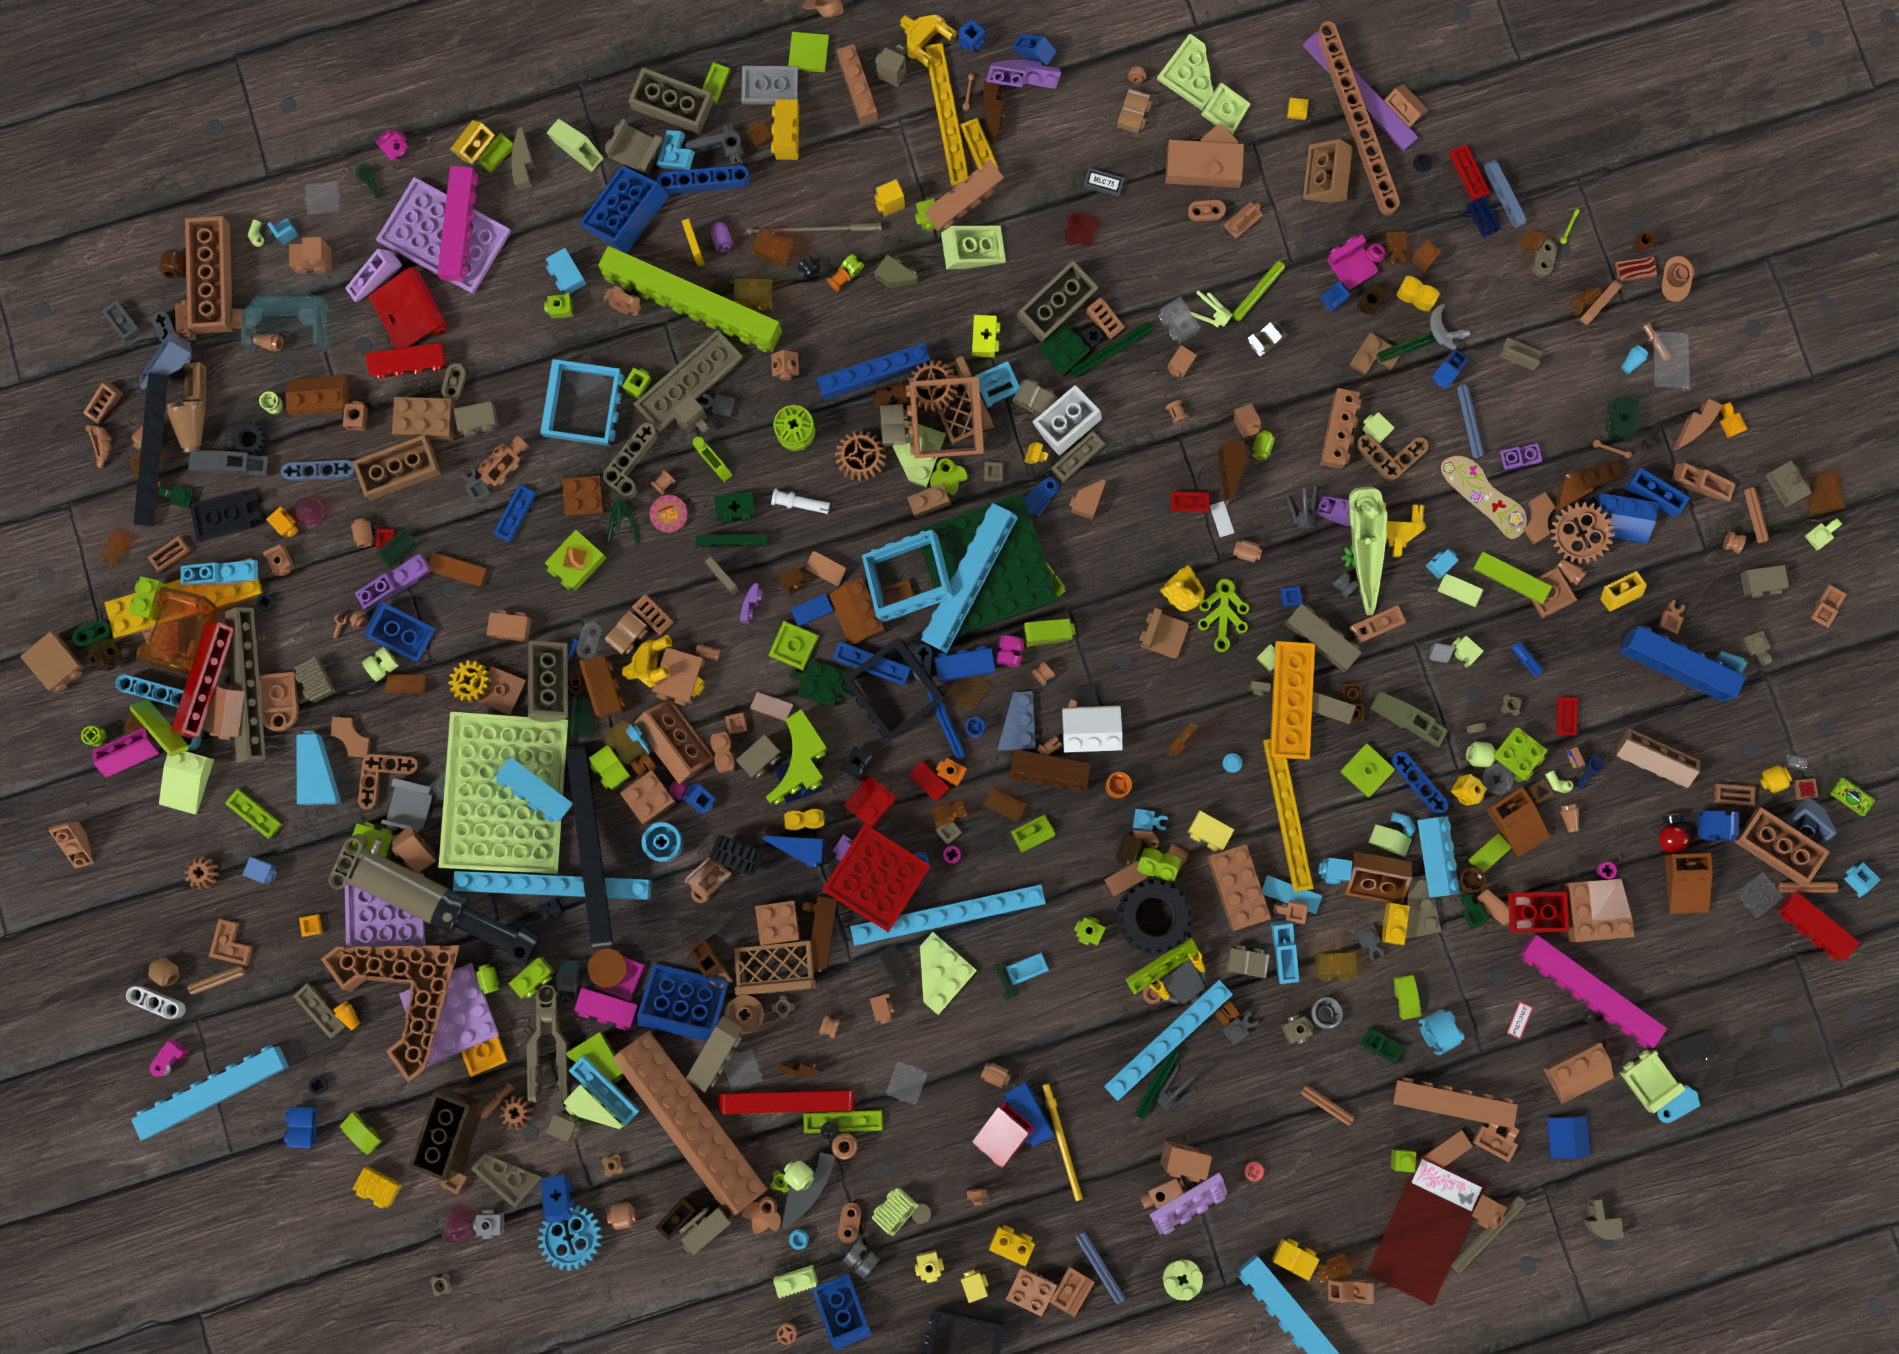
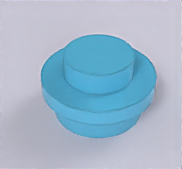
M1228 754L1223 759V767L1227 772L1235 773L1241 769L1242 759L1237 754Z
M797 1229L790 1234L789 1243L794 1249L801 1250L808 1245L809 1236L804 1230Z

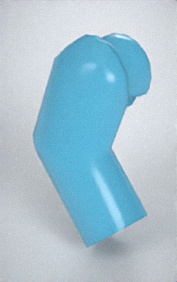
M1397 812L1392 813L1391 821L1402 824L1404 835L1407 837L1413 836L1416 827L1411 818Z

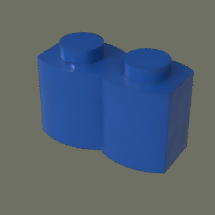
M289 1107V1111L285 1115L288 1130L284 1133V1142L287 1143V1147H315L317 1107Z

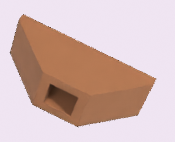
M68 822L49 828V832L75 869L94 864L88 836L79 822Z

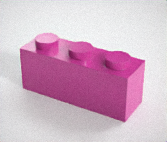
M145 727L93 750V764L105 777H109L159 754L158 742Z
M581 988L574 1011L579 1012L578 1016L590 1019V1016L598 1018L597 1022L603 1024L613 1022L616 1023L615 1027L627 1030V1027L632 1028L634 1026L640 1004L591 989Z

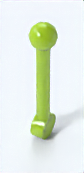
M1578 208L1575 209L1564 236L1560 238L1562 244L1567 243V236L1580 211Z

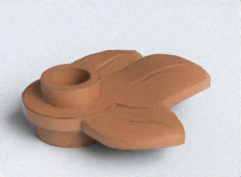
M764 1197L759 1202H751L742 1213L743 1218L752 1219L754 1234H760L768 1227L773 1231H777L781 1224V1217L777 1212L778 1204L772 1197ZM766 1203L771 1204L770 1210L765 1209L764 1205Z

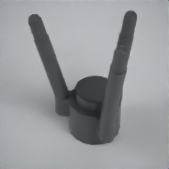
M1317 485L1313 487L1311 512L1308 511L1305 487L1302 488L1303 512H1299L1298 517L1290 497L1287 496L1286 498L1294 524H1298L1299 529L1313 527L1315 522Z
M1179 1066L1175 1067L1162 1090L1158 1093L1160 1097L1157 1099V1102L1166 1111L1170 1108L1174 1109L1178 1104L1196 1093V1090L1193 1089L1181 1098H1176L1195 1079V1076H1191L1173 1094L1170 1091L1166 1093L1179 1070Z

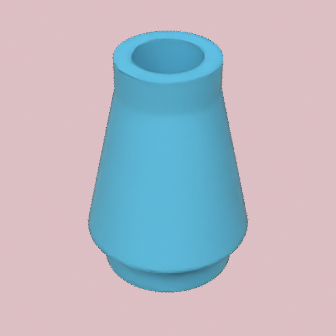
M1638 345L1635 348H1631L1621 369L1630 374L1647 360L1648 352Z
M1721 651L1716 659L1722 662L1724 667L1737 669L1741 673L1748 663L1744 661V658Z

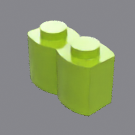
M609 745L589 758L591 761L589 766L594 773H600L602 776L600 781L606 789L614 790L631 778V775Z
M1144 848L1137 870L1147 876H1157L1163 881L1174 882L1182 860L1172 854H1162L1156 849Z

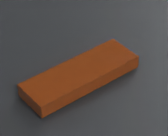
M432 552L428 563L432 573L481 588L487 573L486 568Z

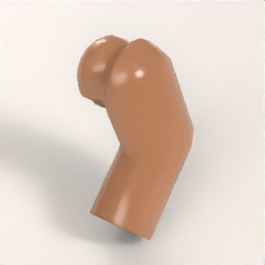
M1132 831V836L1143 840L1148 847L1156 849L1159 846V840L1152 831Z

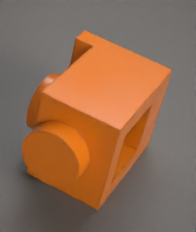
M946 758L945 761H940L936 770L939 771L937 776L958 787L967 768ZM949 767L954 769L953 774L947 773Z

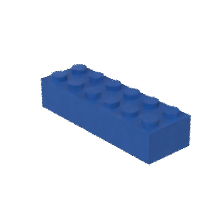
M1641 625L1627 631L1618 651L1619 653L1722 702L1737 698L1746 678L1741 675L1739 670L1734 668L1728 669L1718 660L1707 659L1705 654L1699 651L1693 652L1682 643H1674L1666 635H1657L1651 632L1652 629L1647 626Z

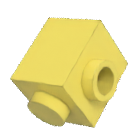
M974 1269L963 1273L964 1276L961 1277V1282L969 1303L988 1296L986 1286L989 1285L985 1274L981 1275L980 1271L975 1272Z

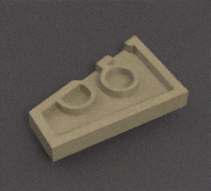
M1426 875L1412 877L1406 896V906H1410L1405 939L1442 932L1434 897L1429 898Z
M484 1154L471 1168L472 1171L514 1208L522 1202L542 1179L540 1176L487 1154Z

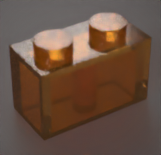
M760 229L751 247L753 255L784 268L788 267L796 249L792 239L786 236L779 237L769 229Z

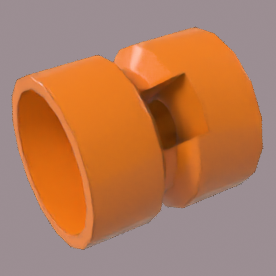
M1124 772L1113 773L1105 784L1106 792L1115 799L1125 797L1132 788L1131 778Z

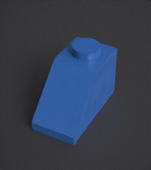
M1021 34L1011 48L1027 60L1039 61L1043 66H1047L1056 53V50L1044 36Z
M1457 349L1452 350L1431 378L1434 379L1437 385L1447 389L1469 361V358Z

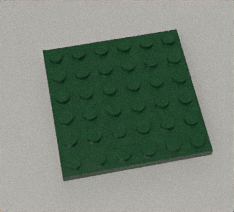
M1022 492L993 502V504L1012 512L1018 518L956 637L1059 601ZM992 503L915 531V534L918 535L921 531L926 532L932 529L938 535L949 581L956 574L959 562L965 557L968 545L974 540L976 530L985 519V513ZM928 544L920 547L934 589L941 587L942 584L932 545Z

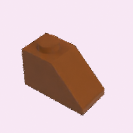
M1574 471L1564 476L1565 481L1560 484L1555 503V512L1560 511L1593 491V488L1580 491L1573 476Z

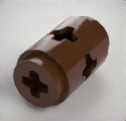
M899 382L875 391L876 393L872 394V398L877 412H880V406L893 405L894 403H897L896 405L908 404L910 397H906L907 382Z

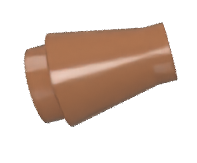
M255 334L253 337L254 345L261 346L272 352L280 351L283 347V338L278 334Z
M1562 559L1557 565L1571 584L1578 585L1587 574L1583 571V568L1565 559Z
M1576 803L1561 805L1560 813L1568 832L1579 831V807H1577Z

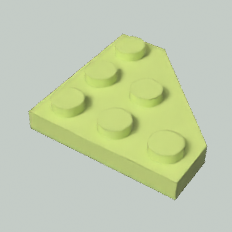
M1189 34L1157 77L1158 81L1200 110L1205 108L1214 93L1205 44Z
M904 421L905 428H908V424H912L911 421ZM918 424L920 452L941 450L946 433ZM910 435L909 439H906V445H893V449L909 482L927 487L938 457L915 459L914 454L911 455L910 443H913V435Z
M932 932L920 946L923 1001L939 1015L977 970Z

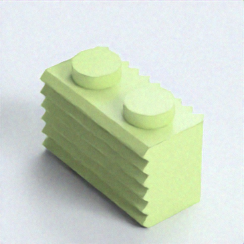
M897 1187L889 1192L885 1203L879 1205L874 1210L872 1219L887 1234L894 1236L919 1205L905 1191Z
M813 1265L775 1276L773 1279L778 1298L780 1299L782 1296L796 1294L797 1291L808 1290V1288L812 1289L818 1283Z

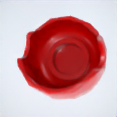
M1668 824L1659 833L1660 846L1670 854L1683 852L1689 844V833L1678 824Z

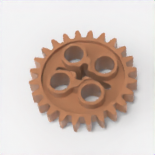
M1585 501L1583 506L1580 507V504L1576 502L1575 508L1569 504V511L1562 509L1563 516H1555L1559 521L1552 522L1556 528L1551 529L1550 532L1556 533V535L1551 537V540H1557L1553 547H1560L1557 553L1564 552V559L1571 556V562L1578 558L1579 564H1581L1583 559L1588 564L1591 557L1597 561V554L1603 557V549L1609 551L1610 548L1606 544H1613L1609 537L1615 536V533L1610 532L1615 526L1608 524L1612 518H1605L1608 513L1607 511L1600 513L1601 506L1596 510L1594 509L1595 503L1587 507V502ZM1590 515L1593 519L1592 524H1584L1582 517ZM1575 517L1578 518L1582 530H1587L1585 536L1591 548L1587 547L1583 535H1578L1580 529L1574 520ZM1565 524H1573L1574 532L1567 533L1564 530ZM1598 532L1601 535V540L1599 542L1592 541L1591 533ZM1581 541L1583 549L1575 550L1573 542Z

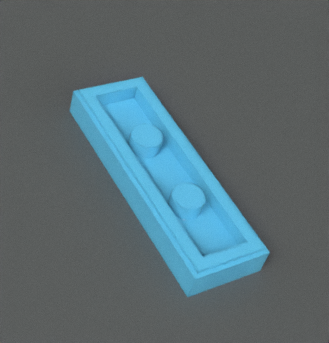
M1266 875L1261 889L1263 895L1288 904L1289 900L1308 903V912L1316 914L1322 898L1321 895L1308 890L1293 892L1292 884Z

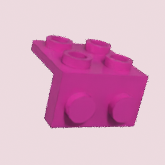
M1363 235L1357 238L1353 236L1346 241V245L1342 247L1337 246L1332 249L1327 260L1346 290L1353 289L1378 272L1377 267L1369 259L1363 248L1366 242Z

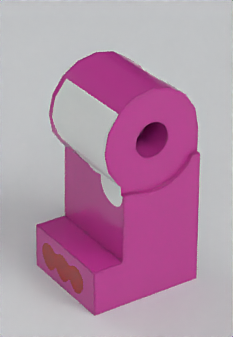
M176 1040L168 1041L150 1064V1073L155 1077L168 1075L172 1070L174 1062L177 1059L185 1058L190 1051Z

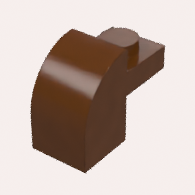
M704 938L688 949L695 959V964L707 979L710 980L725 968L719 956L716 955Z

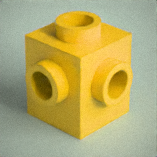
M1468 774L1459 776L1451 792L1459 798L1462 804L1469 806L1479 804L1483 800L1487 788L1482 784L1481 780Z

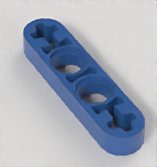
M1404 752L1394 754L1391 758L1392 766L1434 814L1446 812L1448 809L1447 800L1409 755ZM1396 757H1404L1403 763L1406 766L1410 764L1412 767L1403 772L1402 769H1405L1402 764L1398 765L1396 763L1398 761ZM1411 770L1418 773L1416 781H1411L1408 778V773ZM1423 785H1428L1431 788L1430 795L1424 796L1421 793ZM1434 794H1436L1437 797H1435L1434 799L1437 802L1441 801L1443 803L1441 805L1443 809H1435L1436 803L1433 800L1429 802L1427 799L1433 797Z

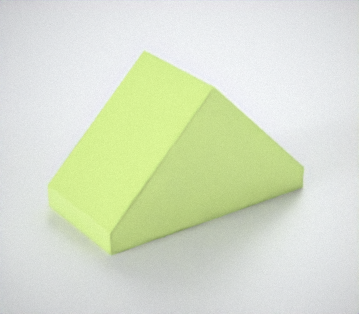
M1375 825L1368 843L1405 857L1412 839L1397 830Z

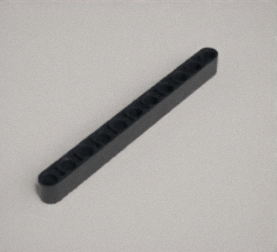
M586 744L566 747L590 938L593 950L613 947V936L589 757Z

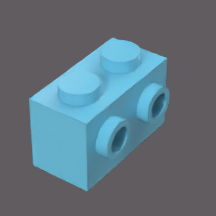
M565 248L546 258L549 264L546 268L551 276L555 275L558 279L555 283L560 292L564 290L565 293L571 294L587 285Z
M1335 858L1323 859V862L1319 863L1318 874H1321V879H1326L1325 883L1340 884V882L1350 881L1352 861Z

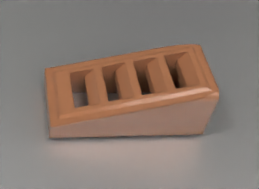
M1101 297L1087 308L1086 313L1110 340L1125 329ZM1098 307L1102 308L1097 313L1094 312ZM1106 313L1107 315L1100 320L1099 317ZM1111 318L1112 321L1105 326L1104 323ZM1116 324L1117 327L1110 332L1108 329Z
M102 382L83 413L97 424H100L119 401L123 392L111 383ZM100 403L102 406H104L103 409L99 407L97 404ZM95 409V410H97L100 414L97 415V414H95L92 410Z
M646 594L632 606L660 636L674 623ZM648 602L649 605H647L642 611H640L639 609H640L645 603ZM654 608L655 610L646 617L645 614ZM659 613L660 616L652 623L651 620ZM663 619H665L666 621L659 628H657L656 625H658Z

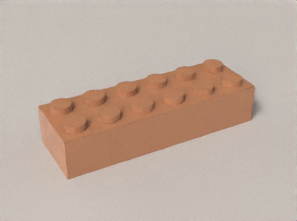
M223 216L185 218L188 328L195 334L232 332L230 223Z

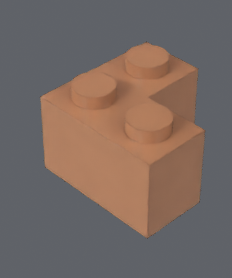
M322 237L302 238V244H289V267L298 274H306L307 271H314L315 273L332 271V249Z

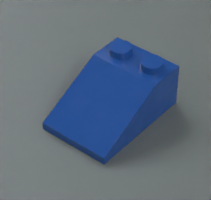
M380 600L363 635L418 663L435 628Z
M764 836L765 841L806 863L807 867L819 868V864H824L825 841L823 839Z
M849 1273L812 1288L834 1350L872 1335Z

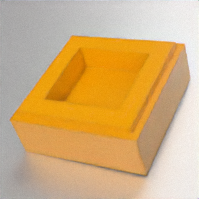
M320 914L299 918L302 937L323 933Z

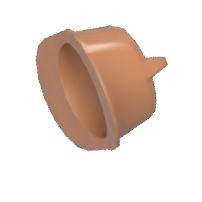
M806 0L802 4V7L805 9L816 8L823 17L828 18L838 16L844 12L841 0Z
M1674 256L1665 265L1662 292L1668 300L1673 302L1686 298L1694 279L1695 269L1685 257Z

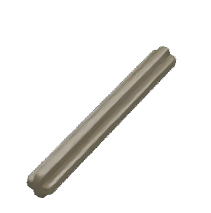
M1516 1197L1506 1207L1503 1221L1498 1225L1497 1229L1491 1226L1485 1229L1452 1263V1268L1456 1272L1461 1273L1522 1210L1526 1202L1521 1197Z

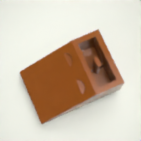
M1523 787L1515 789L1485 809L1502 836L1512 847L1511 849L1517 858L1550 838L1533 801Z
M1711 853L1665 855L1669 914L1708 913L1713 874Z

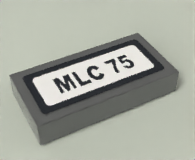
M1089 168L1083 187L1119 197L1124 178Z

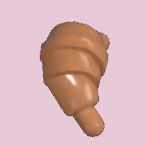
M87 425L85 429L89 432L97 458L96 465L98 468H103L105 461L110 455V451H112L111 444L113 439L108 435L105 428Z

